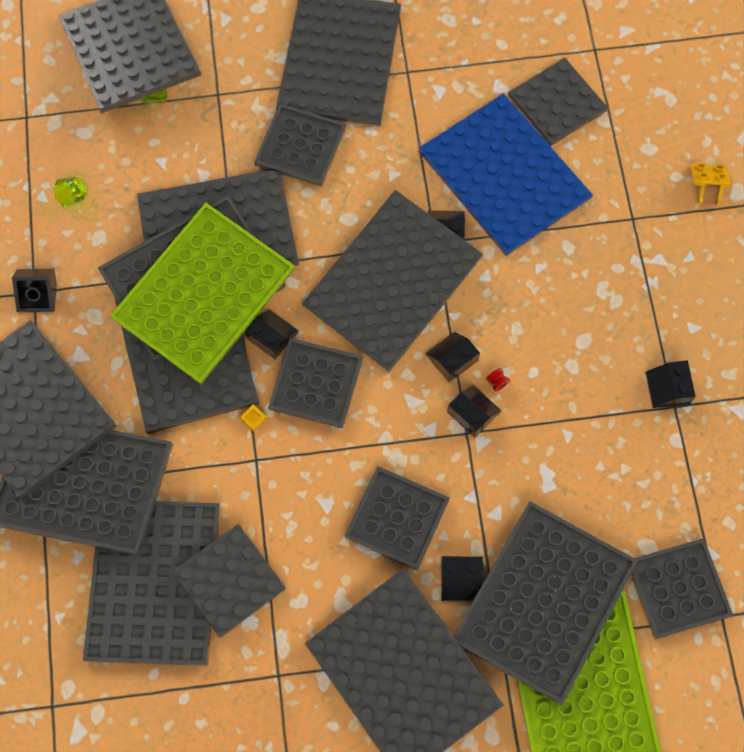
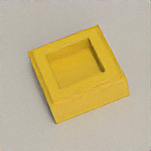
M254 404L240 417V420L253 432L267 419V416Z

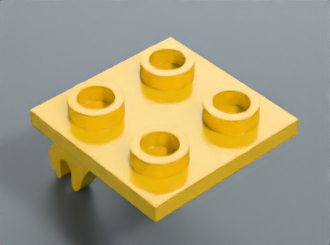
M704 163L690 164L694 185H699L698 205H702L705 185L709 184L717 185L715 203L716 206H720L723 188H731L732 186L727 166L722 164L706 165Z

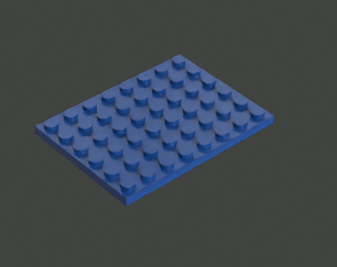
M504 93L419 147L418 152L505 256L586 203L593 196Z

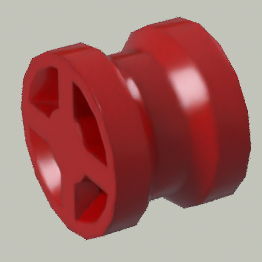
M502 368L496 369L486 378L488 383H492L495 392L503 389L511 381L508 377L504 376Z

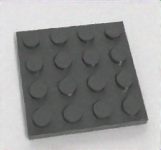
M566 58L558 61L508 93L510 99L550 146L602 115L608 109Z
M280 103L255 158L254 165L266 170L272 169L281 172L282 175L322 187L346 130V123Z
M290 338L269 403V410L343 429L363 356Z
M377 466L345 534V539L418 571L450 497Z
M239 524L172 571V574L219 638L223 637L286 589Z
M704 538L635 558L638 561L631 576L654 640L734 616Z

